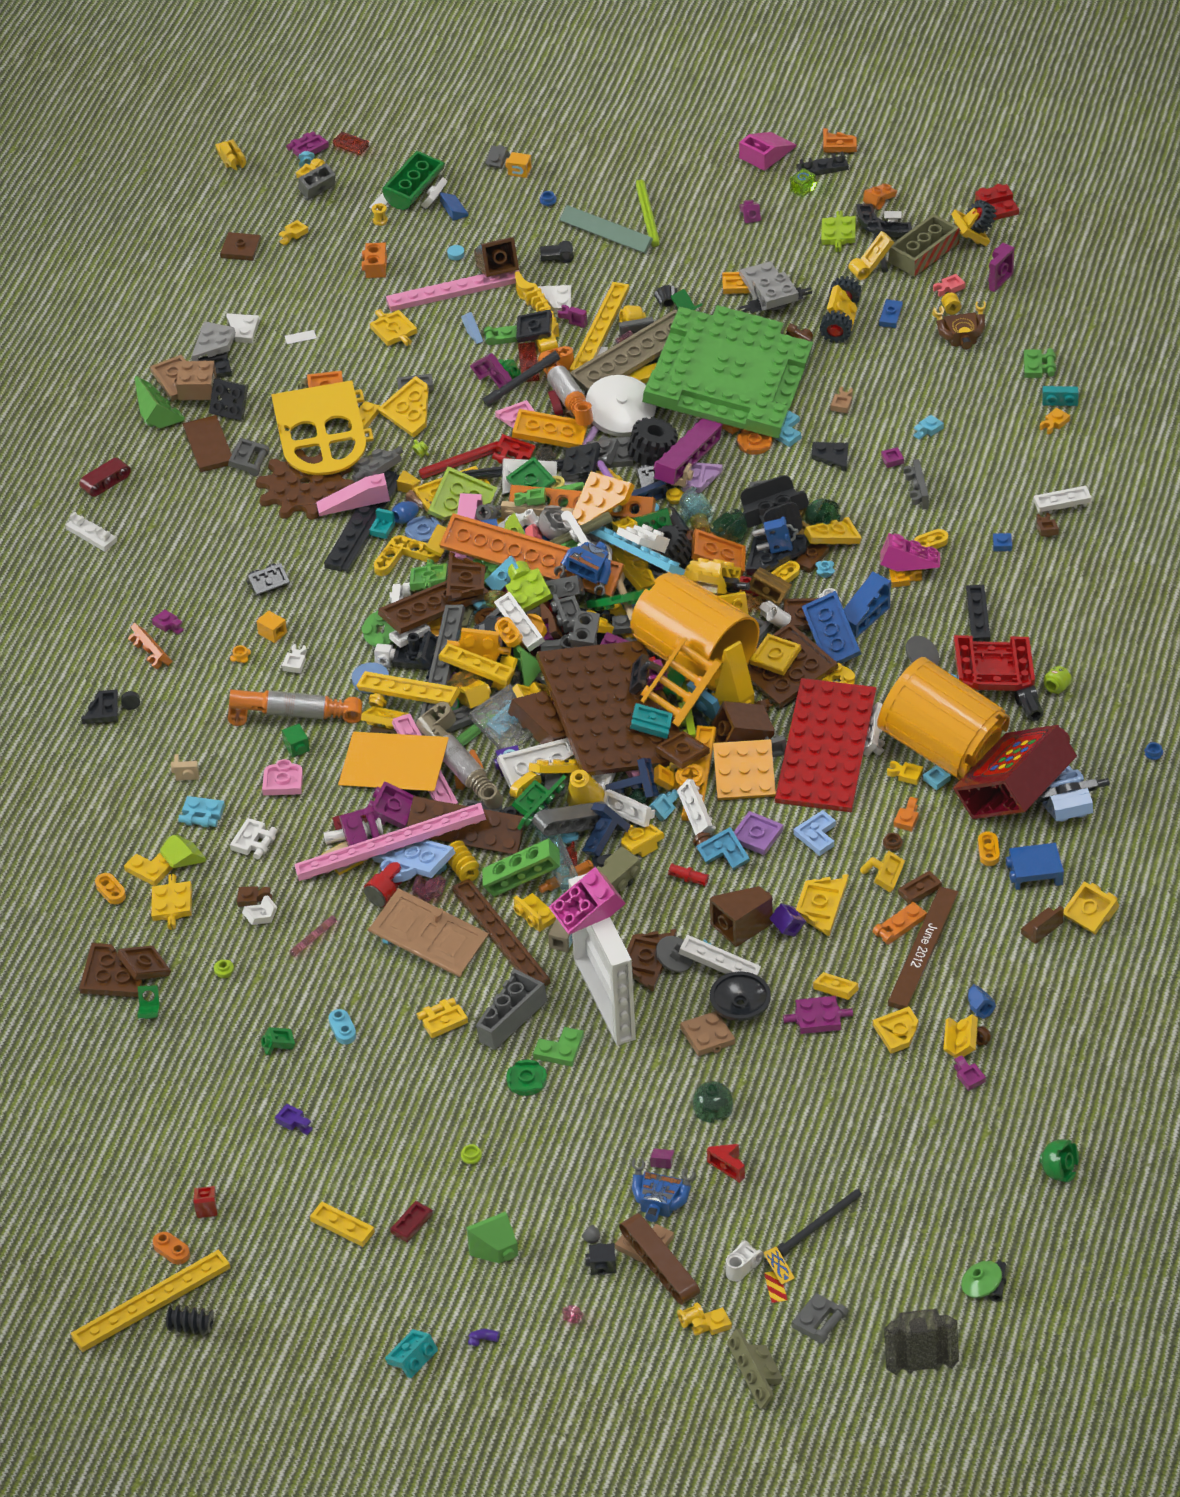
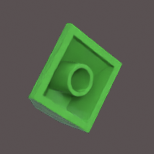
M506 1212L466 1227L469 1254L471 1256L495 1263L509 1261L519 1256L517 1241Z

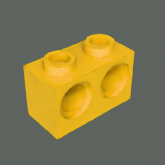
M472 677L453 685V687H458L460 691L458 695L459 703L470 709L491 701L489 685L477 678Z

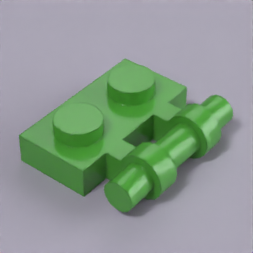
M1049 348L1046 354H1042L1041 350H1024V378H1042V373H1048L1050 377L1054 376L1056 371V364L1054 363L1056 355L1054 350Z

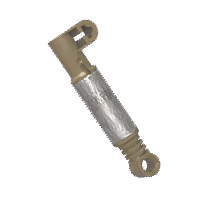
M446 702L437 703L418 718L416 726L424 736L449 737L443 762L468 789L473 790L488 809L499 808L503 803V797L497 786L487 778L485 770L451 733L446 732L456 721L453 710Z

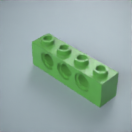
M548 838L482 868L483 887L495 897L560 867V850Z

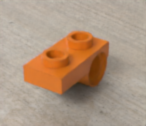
M889 184L872 187L865 190L863 202L865 204H873V208L880 210L887 199L896 197L897 190L891 188L892 186Z

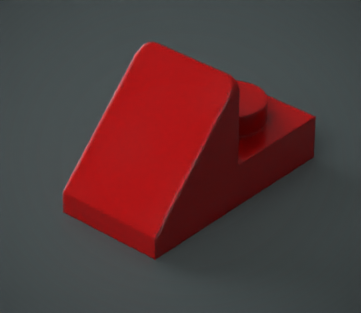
M738 1144L710 1146L707 1148V1162L739 1183L745 1178V1165L738 1159Z
M215 1186L194 1188L193 1202L196 1217L217 1216Z

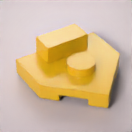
M649 824L647 827L637 828L631 825L628 832H625L624 837L621 839V846L634 855L638 854L644 857L658 849L657 842L665 838L664 833L652 824Z

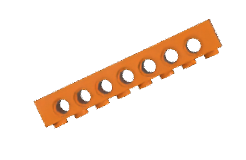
M511 485L509 502H514L515 493H527V490L543 487ZM545 488L546 498L549 497L551 499L549 505L560 506L563 499H568V505L565 508H575L582 492ZM631 495L628 503L622 506L620 512H614L613 510L610 514L612 519H623L626 516L631 518L642 516L655 511L656 499L654 497ZM638 505L640 507L639 512L632 514V507Z

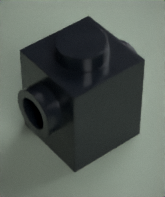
M598 1243L589 1245V1254H585L586 1267L591 1269V1275L617 1273L615 1244Z

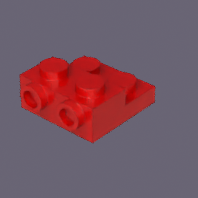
M996 184L988 189L982 187L976 191L975 201L982 200L995 207L996 213L994 214H996V218L994 220L1019 215V208L1014 202L1013 193L1007 184Z

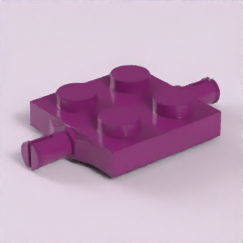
M836 996L795 1000V1014H783L784 1023L796 1022L799 1026L800 1034L841 1030V1017H853L852 1008L840 1009L837 1005Z

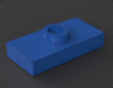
M886 299L879 326L897 327L903 301Z

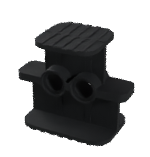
M781 475L747 487L740 495L744 510L742 516L747 528L785 517L787 524L792 525L794 529H798V533L801 531L803 523L799 510L807 508L809 501L805 491L796 492L789 476ZM788 527L791 536L795 531H792L791 528Z

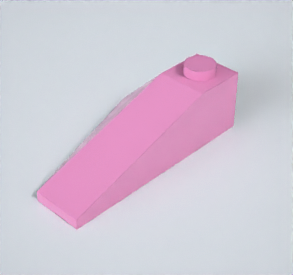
M384 473L365 477L316 502L319 516L390 501Z

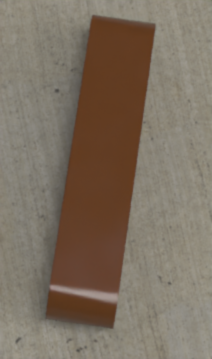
M636 1213L619 1224L620 1231L680 1305H683L700 1293L695 1280L641 1214Z

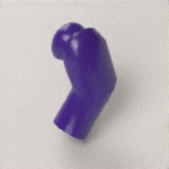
M485 1328L472 1331L468 1335V1344L478 1346L480 1339L498 1342L500 1332Z

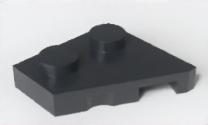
M813 442L812 460L823 462L831 467L835 464L840 466L842 471H847L848 443Z

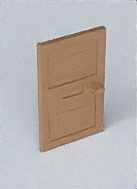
M399 888L373 924L368 928L369 932L458 977L462 976V973L489 935V933L443 911L442 908H437Z

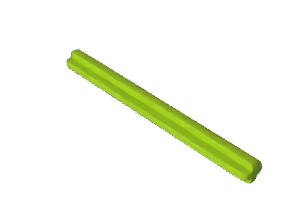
M643 179L637 180L636 188L648 236L653 238L651 246L658 247L660 240L645 181Z

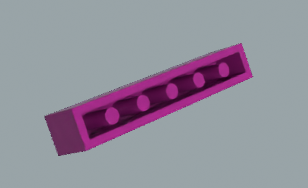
M702 418L691 430L687 431L685 436L680 438L675 445H672L667 453H664L655 462L653 468L655 471L654 478L674 485L683 476L688 463L692 464V466L695 465L720 440L722 424Z

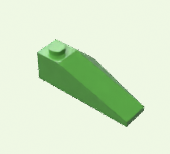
M135 376L134 380L140 414L144 418V423L150 427L163 428L184 421L185 417L176 407L172 409L169 405L171 402L161 396V392L150 382Z

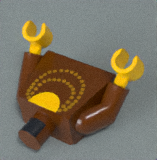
M978 301L976 302L975 309L978 315L974 312L943 316V319V306L939 307L940 313H937L934 307L932 315L937 318L936 324L939 335L949 341L954 347L962 346L965 350L970 349L972 344L977 343V338L982 335L985 329V314H983V311L986 308V302H983L982 308L978 307Z

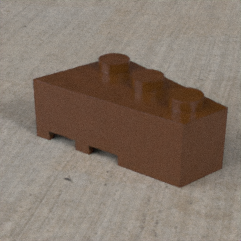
M546 690L512 699L508 714L511 717L515 716L521 722L520 725L524 729L527 728L540 744L567 738L556 707Z

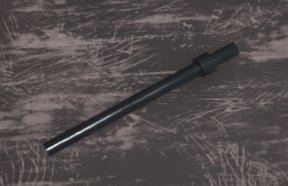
M855 1189L787 1242L776 1246L782 1257L789 1254L790 1249L862 1196L861 1191ZM765 1257L764 1262L769 1266L770 1264Z

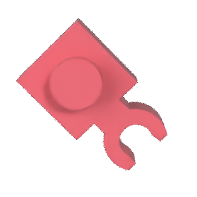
M957 274L942 279V283L933 285V291L938 290L939 297L945 295L946 292L955 293L965 289V282Z

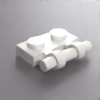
M247 818L231 842L230 849L245 855L254 850L253 857L260 859L267 852L268 845L275 840L277 829L271 827L269 831L265 830V823ZM259 838L263 839L261 843L257 842Z

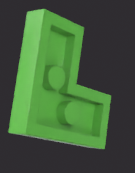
M564 1027L559 1042L539 1038L533 1052V1059L573 1067L584 1038V1031Z

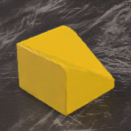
M403 470L397 479V490L407 493L412 488L419 486L421 481Z

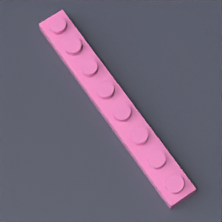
M519 270L490 277L481 274L389 295L386 296V301L392 312L516 283L515 272Z

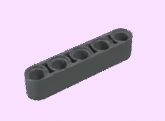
M600 801L542 810L534 815L532 823L545 836L594 829L600 817L591 810V807L594 803H606Z

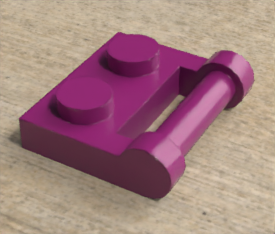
M373 806L339 816L348 846L368 840L361 819L362 815H366L372 838L380 836L373 815Z

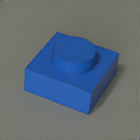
M993 533V551H1012L1011 533Z

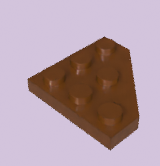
M91 943L79 987L80 994L139 998L138 986L143 985V979L135 980L111 944Z

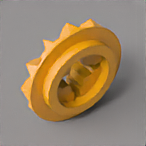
M690 764L683 769H677L675 773L677 785L681 786L689 778L690 773H692L696 786L704 785L706 772L701 766Z

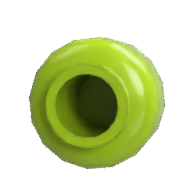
M1062 666L1051 668L1043 679L1045 688L1054 694L1062 693L1072 681L1071 674Z

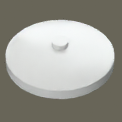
M611 375L601 378L590 387L586 395V402L592 405V424L602 432L613 436H631L633 425L637 420H642L645 417L648 419L654 417L656 405L642 402L646 385L633 377L625 375Z

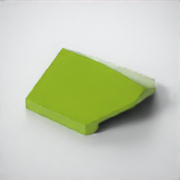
M180 835L168 837L160 849L161 855L172 868L203 863L207 860L193 842Z

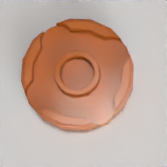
M743 429L742 433L737 436V446L747 454H762L771 448L772 437Z

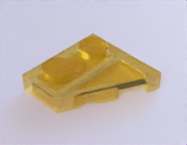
M460 668V671L453 674L452 678L447 681V686L466 687L483 677Z

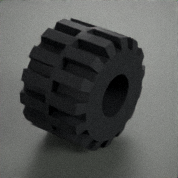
M645 417L642 420H637L632 428L627 447L630 457H634L633 460L635 462H640L641 465L654 466L655 462L664 453H667L672 445L677 443L678 434L676 428H672V424L664 422L665 420H658L655 417L650 419Z

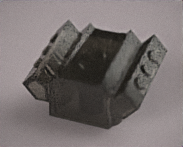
M937 1309L901 1312L895 1321H891L884 1328L886 1369L895 1375L902 1369L910 1374L913 1371L935 1369L938 1371L943 1364L953 1369L959 1362L957 1320L949 1315H939Z

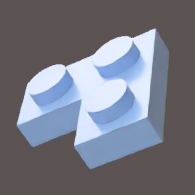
M822 810L794 828V835L821 856L834 847V840L825 833L836 826V820Z

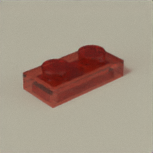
M341 132L333 139V146L361 155L369 147V141Z

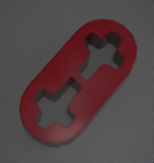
M555 390L548 391L555 415L564 416Z

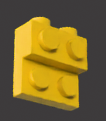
M1084 881L1064 908L1063 916L1096 935L1104 922H1109L1119 908L1118 899L1109 892L1107 894L1102 892L1101 888L1096 884H1088Z

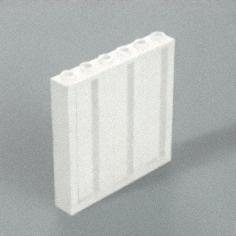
M586 874L568 879L569 889ZM609 917L572 933L574 960L616 1045L636 1040L632 960Z

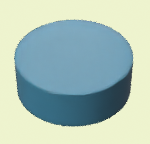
M460 245L450 246L447 250L448 258L451 260H460L465 255L464 248Z

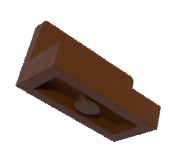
M1059 906L1053 911L1048 907L1023 926L1021 934L1034 944H1037L1063 923L1064 908Z

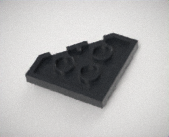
M805 534L796 535L795 540L792 541L793 549L791 551L785 550L772 554L770 549L757 550V545L768 542L766 535L753 537L746 566L747 575H754L759 567L770 572L806 552L809 541Z

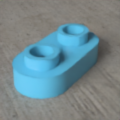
M342 1009L332 1011L329 1014V1024L336 1040L341 1044L354 1042L356 1030L349 1014Z

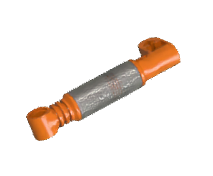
M563 346L542 352L538 357V362L553 351H556L560 356V360L545 368L544 372L547 375L549 384L555 390L561 402L569 411H572L576 424L588 426L593 423L592 405L586 402L584 393L568 371L574 361L573 349L569 346Z
M230 689L228 721L235 726L244 725L247 721L248 710L262 711L264 714L287 716L288 714V717L325 720L328 717L331 718V715H333V718L335 716H338V718L342 716V719L348 723H357L361 720L363 704L357 697H349L344 702L339 699V702H337V699L332 701V699L325 695L292 692L290 695V692L272 690L255 692Z

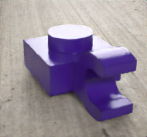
M286 1104L274 1117L275 1123L289 1130L297 1127L305 1135H308L313 1130L309 1126L311 1121L304 1118L303 1111L289 1104Z

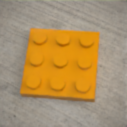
M771 739L713 743L717 801L775 797Z

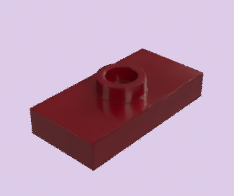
M415 1201L390 1228L391 1234L408 1243L433 1215V1210Z

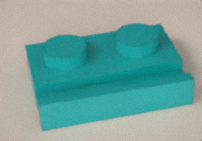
M636 703L630 729L667 739L673 713Z

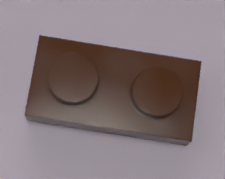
M929 870L898 888V894L908 904L916 903L937 891L940 886L942 887V882Z

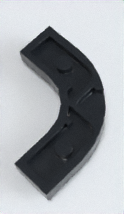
M856 204L855 210L858 222L862 228L871 233L879 235L882 231L889 237L901 238L912 230L911 222H887L881 220L876 216L873 204Z

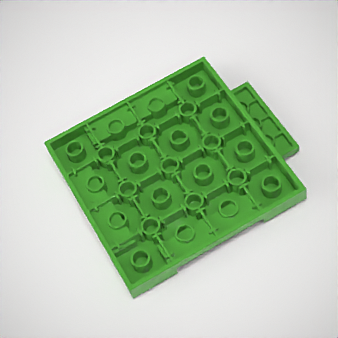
M717 305L713 315L679 307L656 367L652 370L645 387L642 402L779 439L811 355L813 342L781 334L784 324L782 322Z

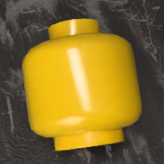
M626 305L619 313L620 322L646 318V314L640 306Z

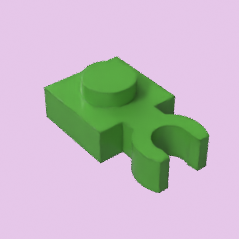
M545 487L527 490V493H515V506H521L527 503V506H537L545 503Z

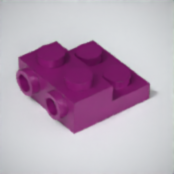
M1002 243L998 248L994 249L992 253L993 259L989 263L988 282L990 291L995 292L1013 275L1015 247Z
M384 781L381 788L377 786L372 796L375 800H370L367 807L373 806L375 821L377 818H380L382 825L387 821L403 829L409 818L414 795Z

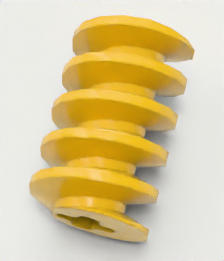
M459 840L451 843L449 846L454 848L455 854L449 859L448 864L461 882L467 879L474 881L479 875V863L472 856L463 841Z

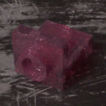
M419 875L415 878L412 891L426 902L442 895L446 880L439 876L426 881Z

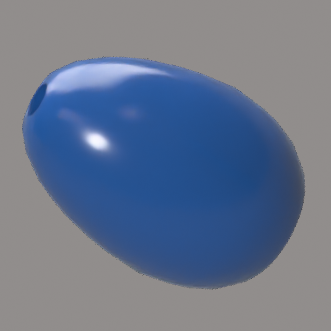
M413 501L398 503L392 509L394 521L398 524L408 523L418 514L419 506Z

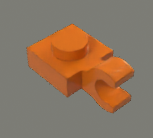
M910 797L906 809H899L894 820V827L913 831L919 818V813L916 812L918 798Z

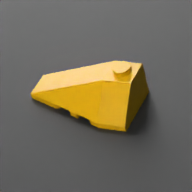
M738 641L724 649L721 659L723 663L719 668L721 670L720 677L715 680L717 688L715 693H712V696L718 699L720 706L723 701L755 704V695L742 643Z

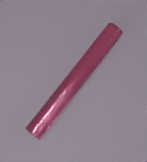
M331 915L290 950V954L294 957L331 927L337 921L336 918Z

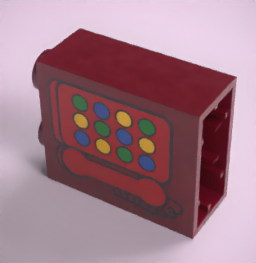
M1059 725L1008 732L993 745L953 789L972 819L1022 813L1077 757V754L1070 745L1068 733L1060 728Z

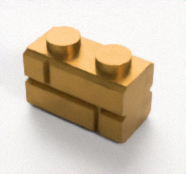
M761 567L758 568L749 582L750 591L756 592V594L777 606L781 605L792 584Z

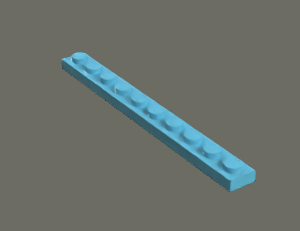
M605 526L590 532L670 573L684 575L685 569L679 567L680 563L670 560V558L652 551L650 548L632 542Z

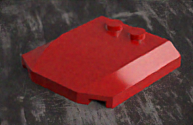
M954 635L953 643L957 676L960 681L969 687L977 690L1017 691L1035 684L1029 637L1010 636V642L973 641V636Z

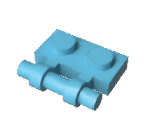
M187 796L182 808L183 815H179L178 821L190 826L197 824L205 828L210 826L217 827L218 820L221 819L225 808V802L222 800Z

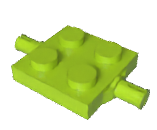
M838 210L836 217L822 218V245H835V252H838V248L839 252H841L842 245L856 243V216L843 217V211L840 210L839 215Z

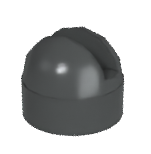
M590 1225L582 1234V1238L586 1242L594 1244L600 1239V1231L594 1225Z

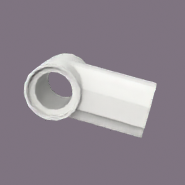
M771 601L763 602L759 607L761 610L760 614L779 628H783L791 621V615Z

